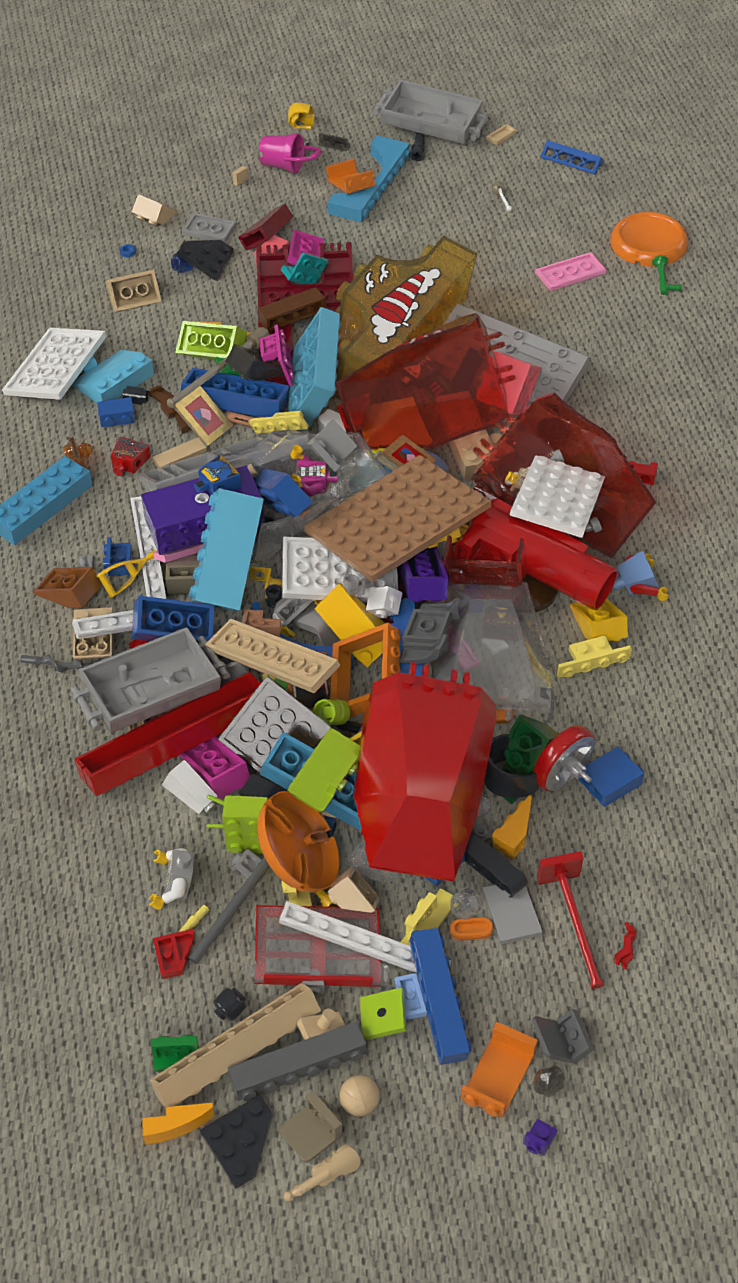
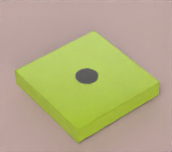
M402 987L360 997L361 1031L364 1040L407 1031L405 994Z

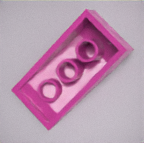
M216 736L197 745L193 749L179 754V757L192 767L219 799L225 798V795L227 796L235 790L244 787L250 778L246 762L219 741Z

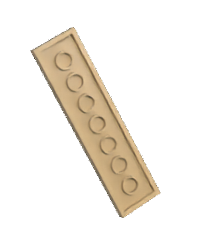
M230 619L205 644L207 648L216 654L312 693H315L340 666L337 659Z

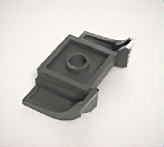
M455 598L452 602L444 604H422L420 609H413L402 637L404 650L399 660L400 663L411 664V662H415L416 664H425L438 659L441 654L447 651L449 647L447 635L445 634L450 621L460 619V598Z

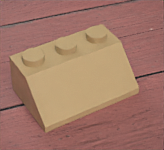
M154 270L113 278L105 282L115 312L162 302Z

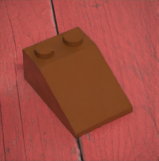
M93 567L53 568L33 590V593L67 608L81 609L88 604L92 596L97 594L98 589L103 584L99 577H96L97 573Z

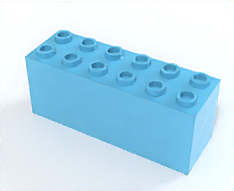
M220 488L211 494L209 499L211 511L207 512L205 518L207 529L202 532L201 542L204 543L197 554L199 566L194 569L193 579L196 580L189 591L191 602L214 605L215 608L233 612L240 610L264 499Z

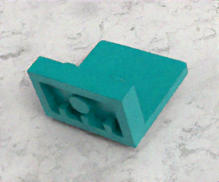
M303 252L295 266L283 265L281 271L289 281L299 284H316L328 260Z

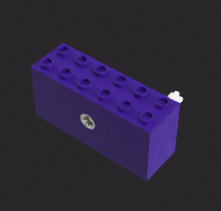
M247 465L235 468L240 474L241 488L233 492L262 498ZM199 478L141 494L145 521L159 555L204 543L201 542L202 532L207 529L205 518L207 512L211 511V506L209 505L211 494L207 490L201 493L196 492L194 483L200 481ZM263 505L258 527L265 525Z

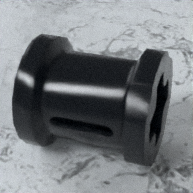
M276 584L269 585L265 589V594L268 597L266 599L268 607L275 608L274 599H276V603L281 599L282 588Z

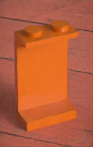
M354 159L325 167L328 181L347 194L375 186L373 170L363 173L357 172Z
M496 1021L492 1031V1038L468 1085H463L461 1089V1099L471 1107L479 1106L483 1108L490 1116L496 1117L498 1115L503 1118L537 1051L538 1040Z

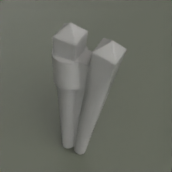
M80 555V566L93 567V555H88L87 559H85L84 555Z

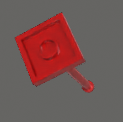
M582 851L540 859L536 877L538 885L560 881L591 978V989L601 988L604 986V983L599 977L568 879L580 876L584 860Z

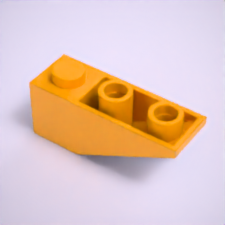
M530 795L525 801L519 802L516 811L513 814H509L501 828L498 827L492 835L493 847L511 859L518 855L526 843L532 796Z

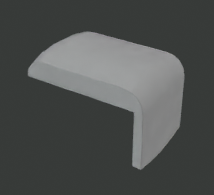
M315 602L310 603L290 622L293 626L317 634L322 646H333V643L341 641L315 610L317 606Z

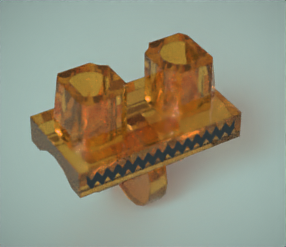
M74 437L69 438L70 444L62 447L65 456L82 467L87 468L83 457L88 458L93 451L92 446L88 443H81L78 446Z

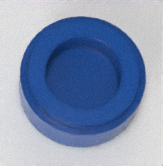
M126 244L120 248V254L122 257L129 258L136 254V249L133 245Z

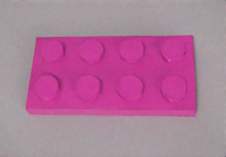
M294 229L287 262L295 266L303 252L320 257V243H323L324 239Z

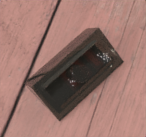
M319 133V146L341 151H347L350 147L347 138Z

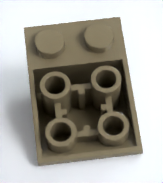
M198 553L166 563L168 595L189 594L190 588L195 584L196 580L193 579L194 569L199 566V561L197 560Z

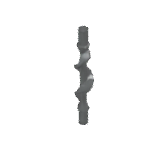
M50 655L43 657L21 656L22 663L54 665L56 670L61 673L68 667L81 669L89 666L82 665L79 659L68 663L54 661Z

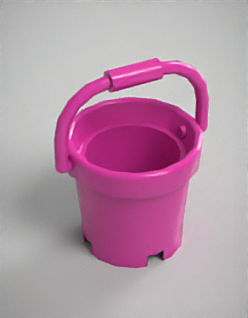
M300 133L265 135L266 137L263 136L261 138L259 152H262L263 156L259 157V160L263 166L286 169L290 173H298L304 161L315 160L322 154V151L317 147L305 146L303 136ZM305 150L316 151L310 157H304Z

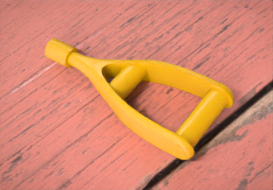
M153 550L144 558L116 563L99 572L96 577H99L109 594L108 597L112 598L125 590L135 580L146 562L154 559V552L156 550ZM132 563H136V564H137V568H136V569H135V567H134V565H133ZM125 565L131 577L123 586L115 591L105 573L118 566Z

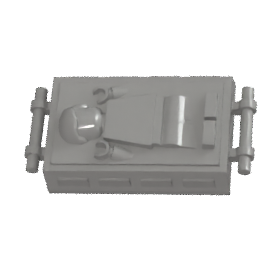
M401 79L393 90L388 88L383 92L379 103H376L373 110L374 115L381 114V123L465 144L470 134L471 140L475 141L480 136L481 129L488 122L489 117L487 112L480 114L483 100Z
M186 627L78 669L83 689L80 690L78 686H74L71 688L73 699L85 713L88 724L95 731H98L102 727L99 720H102L108 731L113 733L219 690L220 675L223 679H227L230 676L227 666L219 660L212 650L205 646L208 641L203 636L198 638L197 643ZM86 698H89L96 709L95 712L92 711Z

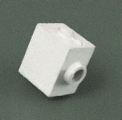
M390 586L370 589L366 611L379 618L398 615L402 592Z

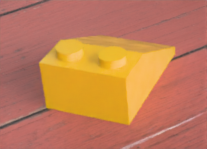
M608 599L605 600L598 610H593L578 602L570 604L573 615L587 640L606 636L608 641H620L622 638L628 637L627 615Z

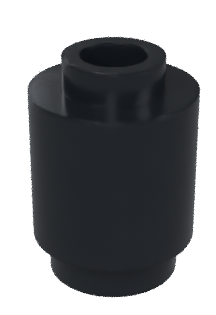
M127 386L126 389H123L122 398L131 397L132 404L142 405V403H147L148 390H144L141 387Z

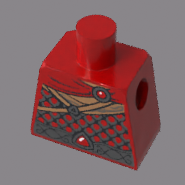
M120 436L111 454L112 467H114L113 472L118 476H122L125 471L135 473L150 459V446Z

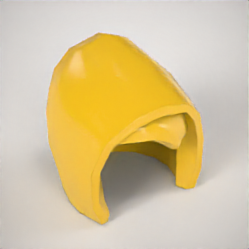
M293 103L288 110L289 124L296 129H311L314 124L313 106L306 103ZM296 121H300L304 125L297 126Z

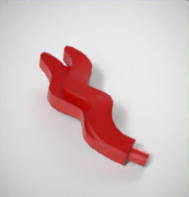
M625 922L628 933L624 935L623 949L614 956V963L617 966L621 963L622 968L627 970V964L633 959V942L637 938V933L632 925Z

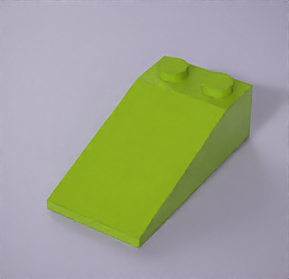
M183 321L175 353L216 360V357L226 358L245 344L247 332L238 326ZM242 355L235 360L241 361Z

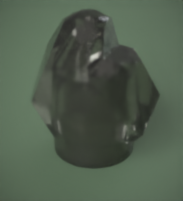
M555 1065L539 1069L533 1081L534 1091L546 1097L556 1094L562 1089V1082L565 1080L564 1072Z

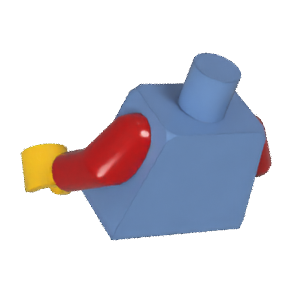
M641 551L636 555H629L622 564L618 565L617 568L621 576L615 581L613 586L615 591L626 586L629 595L657 596L660 601H666L669 597L666 587H661L658 590L659 585L651 569L655 560L651 559L652 556L650 554H644Z

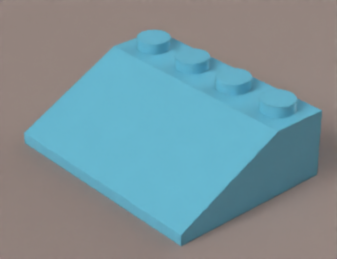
M120 350L75 379L72 386L96 403L118 399L122 396L123 389H126L127 386L136 387L154 375L153 363L150 358L141 352Z

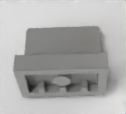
M331 420L307 443L316 455L326 463V466L334 472L340 468L338 464L357 447L355 442L335 420Z

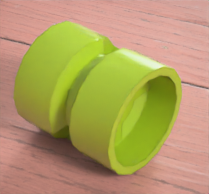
M322 699L315 704L313 709L316 714L330 725L345 724L350 717L349 705L342 699Z

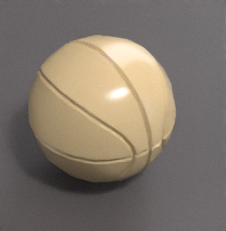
M351 1076L341 1086L339 1092L340 1104L350 1115L358 1117L369 1115L378 1106L380 1100L379 1088L375 1081L368 1076Z

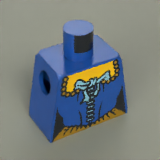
M221 454L199 469L200 481L194 483L197 493L207 490L210 494H213L219 488L229 491L241 488L240 474Z

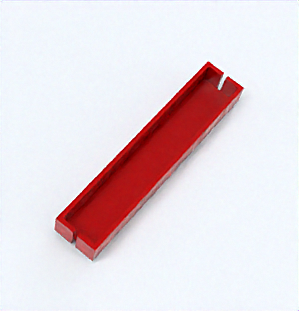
M248 672L220 686V689L187 702L74 758L80 778L94 795L98 796L136 776L142 775L154 767L160 766L162 763L179 756V754L189 749L195 748L207 740L213 739L226 730L233 721L234 716L236 717L261 682Z

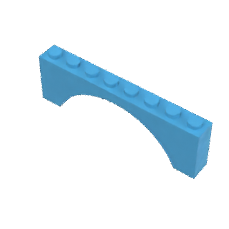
M376 135L371 142V155L378 160L382 170L374 179L375 186L349 194L334 193L327 202L328 214L357 222H362L364 218H367L369 211L374 208L376 201L380 200L381 194L386 192L388 184L392 183L393 177L398 175L400 167L404 166L405 160L410 158L411 150H409V143Z

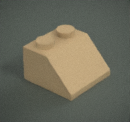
M139 194L132 209V212L137 214V218L144 221L147 218L149 223L156 226L158 223L163 225L178 212Z
M354 865L339 875L328 890L330 900L335 905L338 904L341 909L372 913L380 900L378 894Z

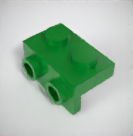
M160 1036L151 1039L154 1072L166 1070L199 1049L197 1036Z

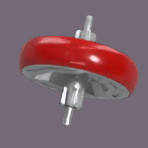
M582 725L571 726L559 733L546 746L533 770V773L537 774V783L541 789L549 792L556 791L574 777H582L588 783L592 780L585 773L586 767H584L595 748V737L588 728Z

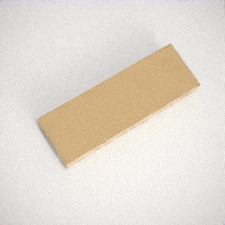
M197 437L153 456L152 460L160 468L202 454L207 451V447Z

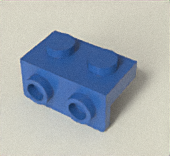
M107 537V544H104V555H106V558H103L104 569L116 563L131 560V543L112 544L111 537ZM121 565L110 570L108 576L130 575L125 565Z

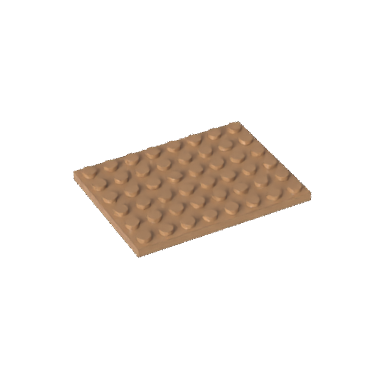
M419 455L304 526V530L371 582H374L489 509L491 501Z

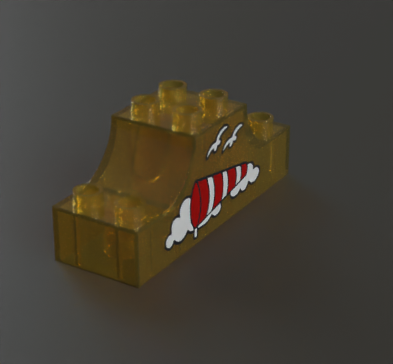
M443 236L435 246L428 244L420 258L393 260L376 255L368 265L361 263L357 267L351 284L346 281L343 282L336 295V299L341 302V306L336 310V313L340 314L339 321L341 322L338 332L340 334V346L337 350V357L341 359V363L337 366L335 372L337 373L335 381L337 383L336 399L345 403L367 393L370 398L369 405L378 404L384 399L402 377V367L417 349L421 352L424 351L442 329L457 303L462 305L466 300L477 252Z

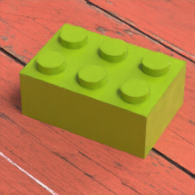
M225 795L222 819L227 851L237 854L239 851L242 853L249 849L256 855L262 854L257 836V820L261 808L268 800L267 797Z

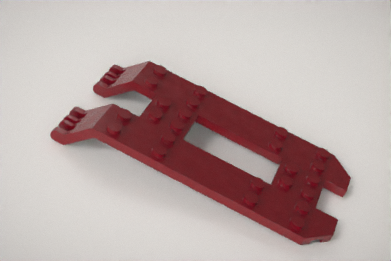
M337 242V251H334V243H330L331 251H325V244L320 243V257L327 259L328 263L321 273V283L289 284V280L281 271L283 265L289 266V262H287L288 244L282 245L283 253H277V245H273L274 253H271L270 245H267L266 254H261L262 246L256 245L258 308L316 287L325 297V309L340 314L339 321L341 326L338 332L340 339L337 345L339 352L336 359L338 360V372H335L337 373L335 385H345L360 373L356 308L353 298L352 243H346L347 251H341L340 242ZM258 319V328H261L263 326ZM288 324L279 329L284 331L285 342L289 343L290 354L293 359L291 324ZM275 330L269 331V334H275ZM259 348L260 378L268 382L289 385L278 357L274 360L263 361L261 349Z

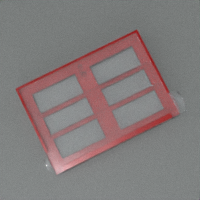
M256 905L255 965H250V978H254V984L299 985L303 981H324V986L381 987L388 985V963H381V960L279 923L285 906ZM302 906L380 935L379 908L370 913L341 909L340 907Z

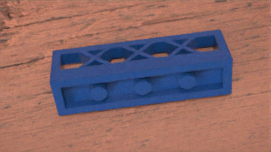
M549 140L546 141L540 156L543 159L594 175L597 173L598 167L603 166L604 163L600 156ZM547 150L555 152V154L550 157L546 156ZM564 154L567 155L569 158L562 161L560 160L559 155ZM577 158L582 160V163L575 165L572 160ZM586 164H595L594 169H588Z

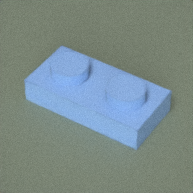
M416 973L395 977L396 989L402 987L404 990L406 1020L427 1016Z

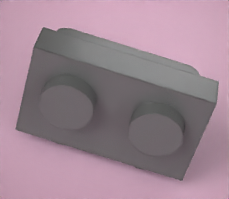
M571 1009L557 1021L538 1016L532 1018L534 1032L541 1042L543 1053L548 1058L576 1063L594 1050L578 1010Z

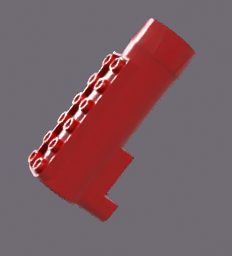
M492 499L491 507L474 517L469 528L455 543L454 560L458 565L469 571L477 561L502 575H512L518 569L593 610H598L603 605L618 575V569L598 557L587 554L589 546L582 541H578L559 530L510 516L512 506L501 499Z

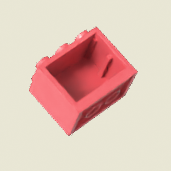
M494 351L489 357L488 368L483 373V382L477 389L476 400L512 415L523 416L542 367L509 354Z

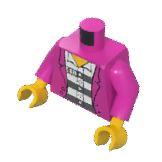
M294 445L290 456L292 459L299 458V461H297V473L292 474L291 478L307 496L312 497L319 493H326L327 483H338L337 472H327L325 462H317L305 454L302 455V447Z

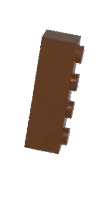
M315 287L259 307V322L268 331L275 330L274 325L278 324L280 328L316 315L321 307L325 308V297Z

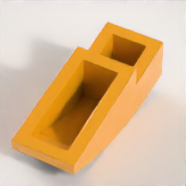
M213 1103L166 1107V1116L143 1118L145 1145L175 1139L204 1125L214 1117Z

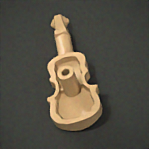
M343 1145L337 1151H333V1156L327 1157L326 1161L323 1160L312 1168L311 1178L286 1191L283 1196L284 1200L291 1202L294 1197L303 1195V1193L317 1185L327 1186L340 1175L346 1177L349 1173L356 1171L360 1166L358 1153L350 1145Z

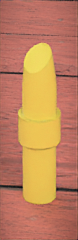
M203 905L187 920L179 932L195 928L200 923L199 921L210 911L209 908Z

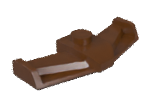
M160 385L148 390L150 397L162 403L160 407L169 419L172 417L176 418L181 434L192 430L178 412L167 405V400L173 398L174 395Z

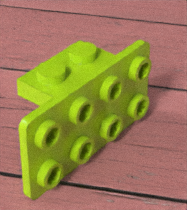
M332 728L329 729L288 787V792L316 811L323 812L336 792L343 790L347 783V780H345L347 776H352L356 771L360 745Z

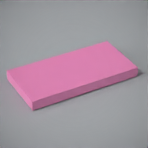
M592 252L535 269L537 276L550 291L594 278L607 272Z

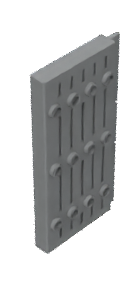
M458 303L425 354L441 367L440 376L452 380L470 347L485 353L486 356L470 383L472 384L471 389L475 391L483 382V373L487 370L489 357L494 351L506 353L542 367L525 411L541 419L559 416L590 364L589 357Z
M295 430L271 432L139 474V480L142 482L143 488L148 491H154L198 479L199 469L220 454L234 468L248 466L251 463L253 466H257L278 458L279 460H286L290 458L289 455L294 445L301 446L303 450L309 449L310 447L307 445L309 439L307 434Z

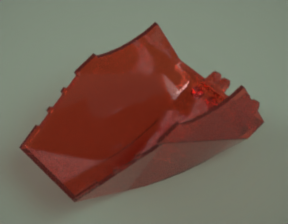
M477 313L462 316L396 346L337 381L335 385L357 449L378 450L379 448H387L402 435L420 448L430 449L445 445L461 437L499 426L508 413L506 390L503 383L516 379L515 375L501 377L500 373L513 369L511 364L498 368L493 350L504 347L505 342L491 345L490 340L502 336L501 331L488 335L486 326Z
M555 392L537 398L516 419L507 412H503L502 417L511 425L508 428L500 420L495 422V426L504 434L494 446L483 438L480 440V444L489 451L487 455L480 448L474 447L473 452L482 461L476 467L471 480L484 492L513 506L517 495L510 491L512 485L509 486L505 483V478L509 471L518 473L520 468L526 469L531 466L535 455L544 456L549 459L553 456L552 452L559 449L566 465L580 467L583 470L605 476L590 519L597 517L602 530L597 533L593 530L584 532L583 538L571 534L568 535L578 541H582L607 557L613 558L656 504L646 485H643L637 476L636 470H633L627 461V456L622 453L616 444L617 441L603 427H599L581 415Z

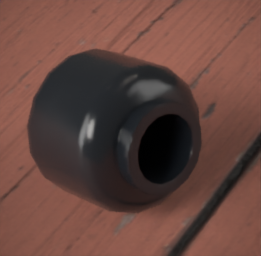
M235 987L232 989L225 988L214 999L213 1004L216 1009L213 1012L221 1020L227 1018L230 1021H234L245 1010V1001L247 999Z

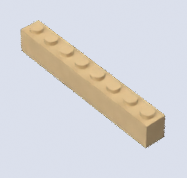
M300 983L151 1078L149 1081L160 1103L165 1107L179 1106L184 1099L198 1094L204 1086L218 1081L221 1075L228 1072V1067L255 1057L266 1046L275 1044L283 1035L295 1031L300 1018L315 1016L321 1010L311 988Z

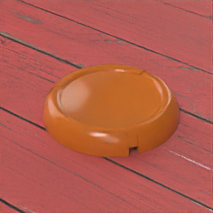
M639 212L628 215L614 226L610 236V244L613 251L622 259L633 264L636 261L641 262V266L655 267L652 264V260L657 256H666L669 259L668 264L682 258L688 249V236L684 227L670 216L656 212Z
M283 791L271 796L259 812L257 836L262 853L274 873L290 887L303 892L322 891L329 888L337 879L340 867L338 846L334 836L328 838L326 832L331 830L322 814L291 795L290 792Z

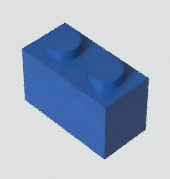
M131 397L97 402L101 427L135 423Z

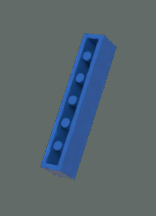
M438 928L412 931L409 944L439 1065L464 1061L471 1052V1042L465 1035V1019L460 1016V999L458 996H455V980L453 976H450L449 957L445 956L443 950L445 947L444 938L442 935L440 936Z

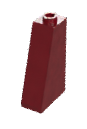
M285 203L274 208L242 233L238 239L245 250H249L256 245L268 241L294 216Z

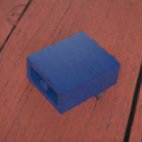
M616 747L584 766L586 767L585 773L592 779L589 783L584 778H579V781L603 807H606L642 785L644 773L642 768L636 765L626 752Z

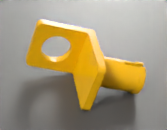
M250 567L251 580L266 581L265 589L272 584L282 588V579L273 578L272 568ZM255 572H262L265 576L258 577L255 575Z

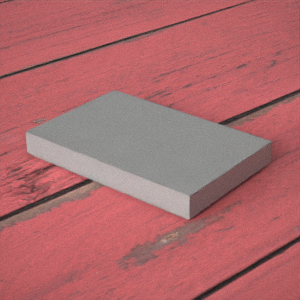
M193 213L183 228L182 235L206 240H222L226 243L237 224L235 221Z
M496 885L482 887L500 945L542 935V929L526 886L512 898L509 897L510 895L505 890L502 891Z

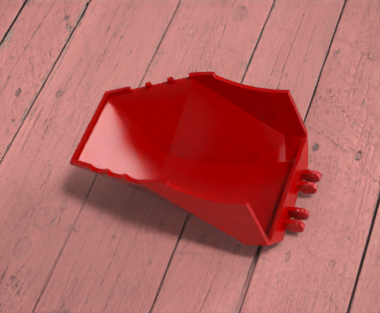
M411 662L409 674L398 672L373 683L363 716L353 798L356 801L357 816L361 823V834L364 836L369 868L454 882L478 814L496 723V703L481 687L469 685L470 672L464 673L463 684L456 683L457 670L452 669L450 681L428 678L429 665L426 664L422 667V676L415 675L417 666L415 662Z

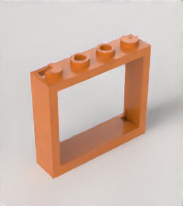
M385 623L333 643L332 658L337 659L340 666L331 675L330 699L346 701L350 708V717L365 713L370 696L369 693L349 700L352 652L383 641L382 679L400 672V630L390 623Z

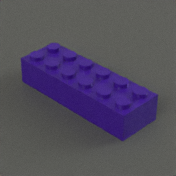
M427 547L399 565L408 600L413 602H422L423 600L441 602L442 600H447L448 576L437 547Z

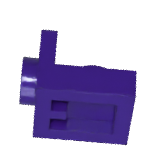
M537 1119L530 1132H526L524 1145H526V1148L531 1153H540L545 1156L558 1130Z

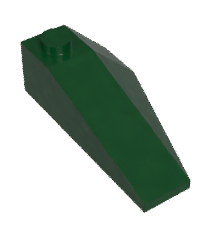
M520 714L509 732V746L505 750L504 756H506L504 768L501 770L514 775L532 774L539 756L559 733L546 723ZM503 797L511 805L518 799Z

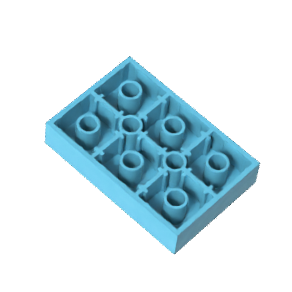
M323 307L319 309L293 348L292 365L294 370L292 371L295 379H292L293 386L290 387L288 412L301 411L304 414L303 418L310 427L313 425L314 419L319 417L322 408L327 406L330 397H333L336 392L334 385L337 379V373L335 372L338 365V360L336 359L339 352L337 345L340 339V334H338L341 326L339 321L340 314Z

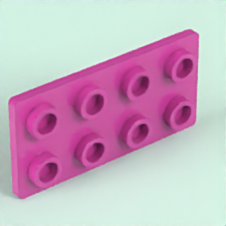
M277 324L274 325L275 334L259 339L261 357L263 361L274 360L278 357L288 384L291 387L293 386L292 379H295L292 371L294 369L291 362V349L289 343L285 342L286 337L283 329L280 330Z

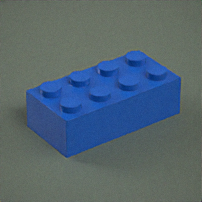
M138 596L134 602L132 639L153 641L187 627L197 643L198 638L201 636L206 641H209L213 637L214 605Z

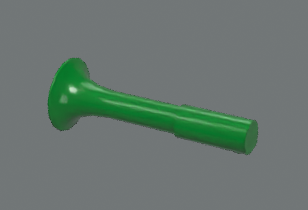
M662 255L652 260L653 266L658 267L661 295H667L668 291H681L682 284H667L664 266L668 264L669 259Z

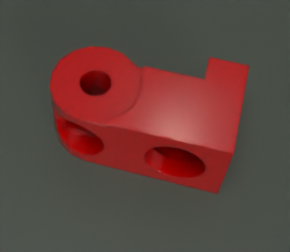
M628 461L624 464L623 477L628 481L654 485L658 463L651 462L650 465Z

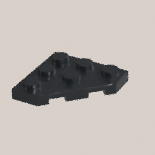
M222 240L183 241L176 255L213 280H217L234 248Z
M261 1095L256 1096L200 1129V1134L235 1189L255 1178L258 1171L259 1161L272 1118V1112Z

